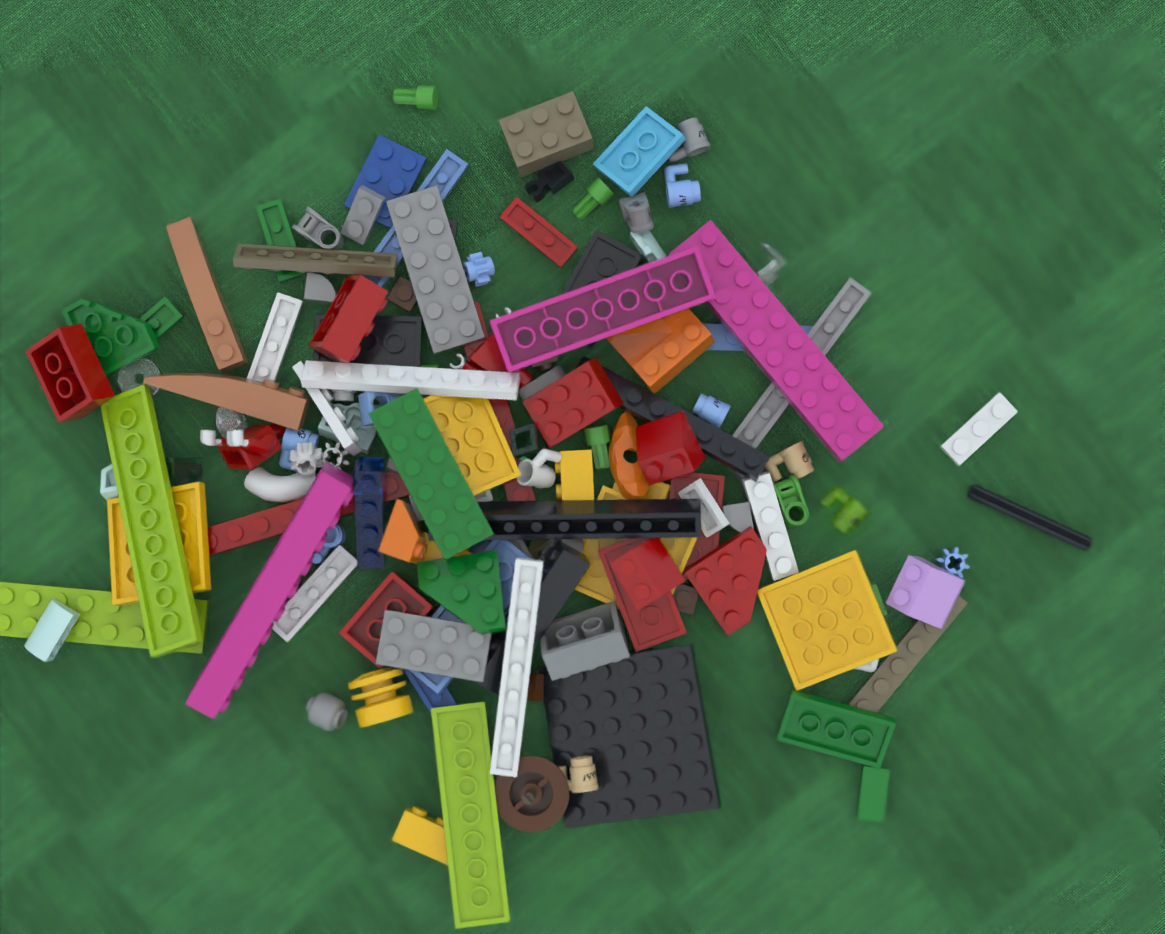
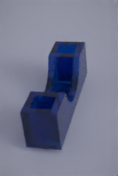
M357 458L353 471L358 569H385L388 555L378 551L386 531L384 525L385 459Z

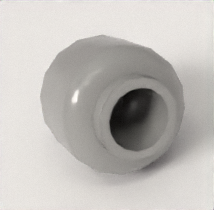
M327 692L311 697L306 706L308 721L327 732L340 729L348 715L345 702Z

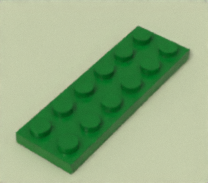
M417 388L368 413L445 560L494 535Z

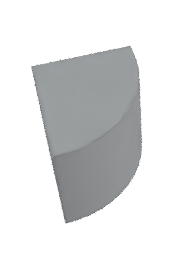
M307 272L304 299L311 303L331 305L337 294L335 287L322 275Z
M749 502L722 506V512L730 524L728 526L738 533L749 526H752L754 529Z

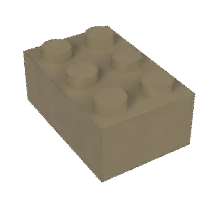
M573 91L499 120L502 134L520 178L542 170L556 162L565 161L594 149L592 136Z

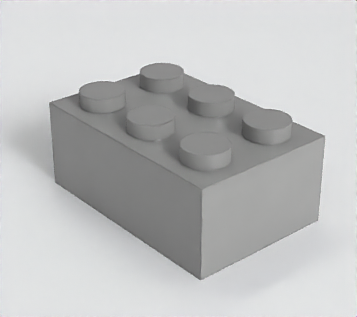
M615 601L553 620L540 640L542 657L552 681L567 678L573 674L593 670L596 667L619 662L630 657L624 625Z

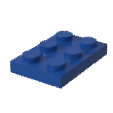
M379 135L344 206L348 209L351 208L359 187L364 185L386 197L376 222L390 229L393 222L386 201L411 193L427 158Z

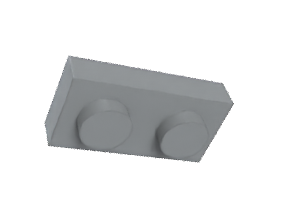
M364 185L359 187L340 233L361 245L366 244L386 197Z

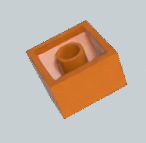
M397 499L378 551L410 563H417L418 559L422 560L427 551L428 544L424 543L426 537L411 504Z

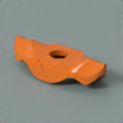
M625 412L619 417L611 434L609 464L612 476L618 485L621 495L631 500L645 497L648 493L649 484L638 461L629 463L624 459L623 454L626 451L632 450L637 453L636 427L638 426L633 416Z

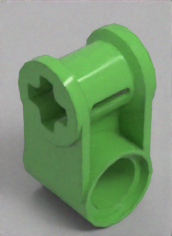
M792 474L786 480L777 483L772 482L785 526L795 528L805 523L808 519L809 511L797 477ZM790 508L798 510L800 517L797 522L789 517Z

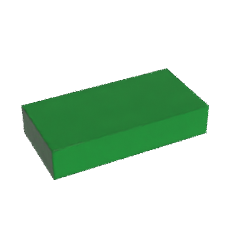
M862 765L856 811L857 820L884 823L890 776L889 768L881 767L879 769Z

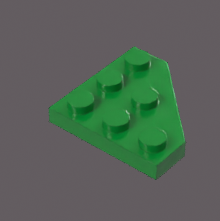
M81 298L61 310L68 326L83 325L106 377L160 348L150 323L88 298Z
M497 550L450 557L446 560L443 558L417 563L421 592L434 599L443 608L458 619L460 618L480 635L507 631L500 562Z

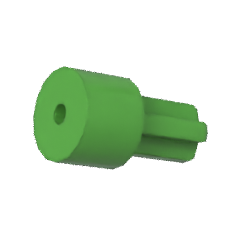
M418 85L417 89L396 88L393 92V100L396 104L416 105L418 109L436 110L439 100L437 86Z
M599 177L586 189L589 193L573 208V213L580 220H583L599 203L604 206L615 194Z
M601 424L584 428L586 444L591 446L595 469L609 468L607 443L610 442L608 425Z

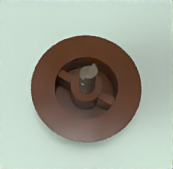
M539 756L520 757L517 777L498 775L494 786L497 812L508 825L519 831L540 832L556 824L566 811L569 801L567 780L560 768L546 758Z

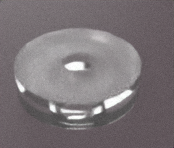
M141 358L119 370L118 384L121 391L126 392L145 384L143 382L137 383L136 378L140 374H143L144 378L162 374L160 368L153 361ZM145 384L150 386L152 397L160 390L158 387Z

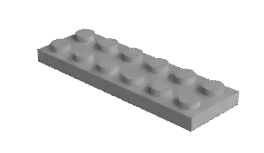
M433 186L386 201L434 355L485 339L438 187Z

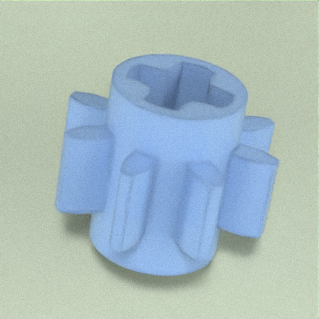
M482 252L469 254V257H467L468 262H464L462 265L467 282L474 281L475 287L488 284L490 276L495 274L492 259L489 256L483 258Z
M954 547L952 553H949L947 549H942L944 556L942 558H935V561L940 562L941 568L963 578L961 571L970 568L969 565L965 564L964 560L968 557V554H958V547ZM949 558L957 559V562L954 564L956 569L948 568Z

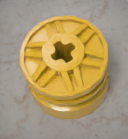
M402 668L379 669L362 674L354 681L347 683L349 690L358 687L362 689V693L351 696L352 700H365L366 705L355 710L359 728L385 722L414 712L410 695H397L396 693L397 689L407 684L406 680L394 683L392 679L404 674Z

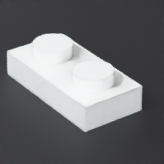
M701 478L678 492L681 499H700L701 530L706 538L730 524Z

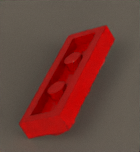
M518 197L512 201L500 216L503 222L560 268L566 264L578 249V246Z

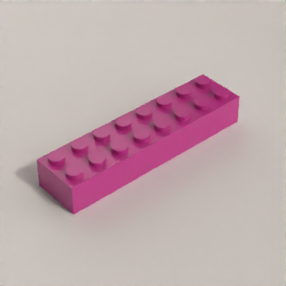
M695 246L490 320L509 373L712 300L716 296L699 248Z

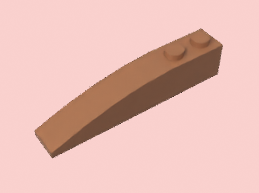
M188 217L166 226L186 288L218 370L226 373L249 364L192 218Z
M171 373L151 375L145 377L143 381L145 384L297 431L304 425L311 400L310 396L304 395V390L296 387H290L289 390L279 387V382L270 379H264L262 382L238 376L213 373Z

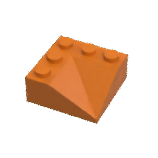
M689 308L605 338L654 394L715 343L712 334Z

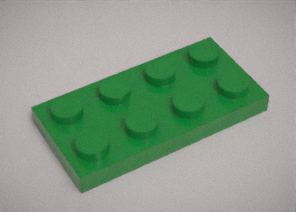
M791 689L776 734V740L880 769L896 726V718Z

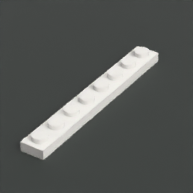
M308 360L305 362L301 377L303 388L404 394L417 388L421 395L517 400L520 384V373Z
M516 557L490 774L517 777L543 560Z

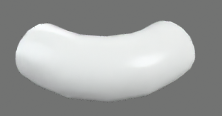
M257 467L248 473L244 485L248 491L266 501L278 503L294 502L305 497L316 476L315 474L300 475L299 472L288 476H278L267 472L262 467Z

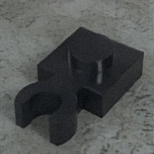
M559 161L538 172L539 179L528 182L525 185V189L529 195L532 194L534 201L537 203L544 199L549 190L555 194L575 180L573 173Z

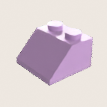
M908 555L885 604L910 617L943 629L966 580L919 556Z

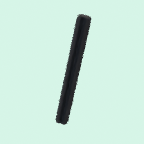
M971 485L968 490V498L1083 551H1087L1092 544L1091 537L978 485Z

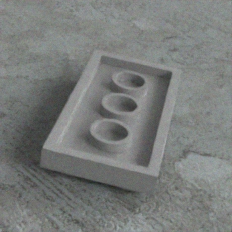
M385 610L376 664L484 682L492 633L480 635L466 623Z

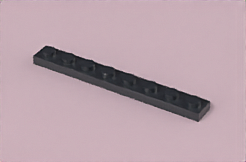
M583 356L576 368L590 361V359ZM603 367L624 402L619 408L646 423L683 410ZM683 410L705 455L757 482L769 462V455Z

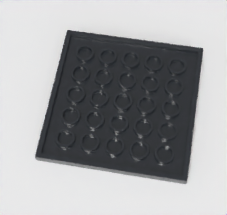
M693 644L630 653V657L619 662L608 663L593 670L582 671L567 678L553 681L547 667L538 668L539 673L544 674V706L555 765H566L568 780H571L569 768L571 767V758L592 756L596 768L599 789L582 793L569 791L568 806L563 814L566 828L715 810L722 807Z

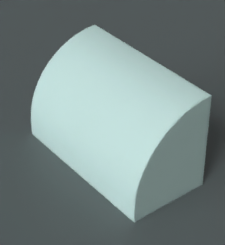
M52 598L24 647L44 662L53 661L79 618L80 613Z

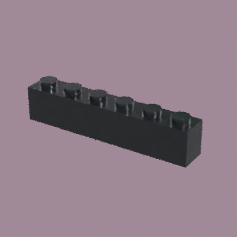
M559 540L555 546L548 549L545 561L543 562L533 650L591 565L583 553ZM506 613V625L508 627L509 613ZM500 631L492 635L484 682L475 681L476 684L498 695L500 693L507 631Z

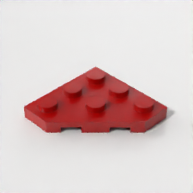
M749 526L684 569V573L728 636L751 621L767 552L766 547L752 526Z

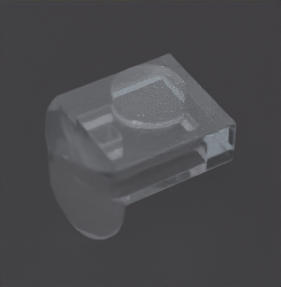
M761 243L762 249L771 262L760 270L757 276L763 283L769 286L780 277L777 272L788 261L778 250L765 243Z
M219 407L217 409L216 425L225 440H227V431H244L248 426L244 414L228 408Z

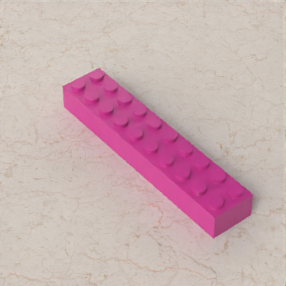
M711 220L670 252L669 256L698 246L716 298L706 301L705 304L840 464L879 432L884 425Z
M325 461L192 686L185 702L186 705L212 719H215L218 712L222 714L225 712L234 693L233 690L237 691L244 680V675L247 671L245 667L251 668L258 656L257 653L261 647L259 643L264 646L272 632L271 629L274 626L272 621L278 622L288 602L285 600L286 597L290 600L292 599L299 587L300 574L305 577L313 563V552L319 553L326 542L327 528L333 530L342 511L339 508L341 505L346 507L350 502L355 486L352 485L353 476Z

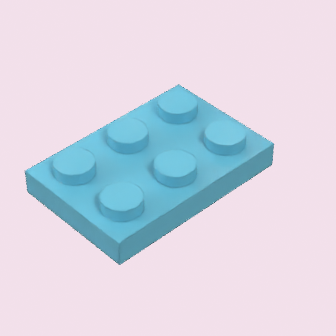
M646 106L593 163V166L630 197H633L686 139L680 131Z

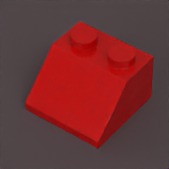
M683 410L636 427L638 464L649 486L693 472L706 458Z
M650 538L609 563L637 610H640L685 582L660 538Z

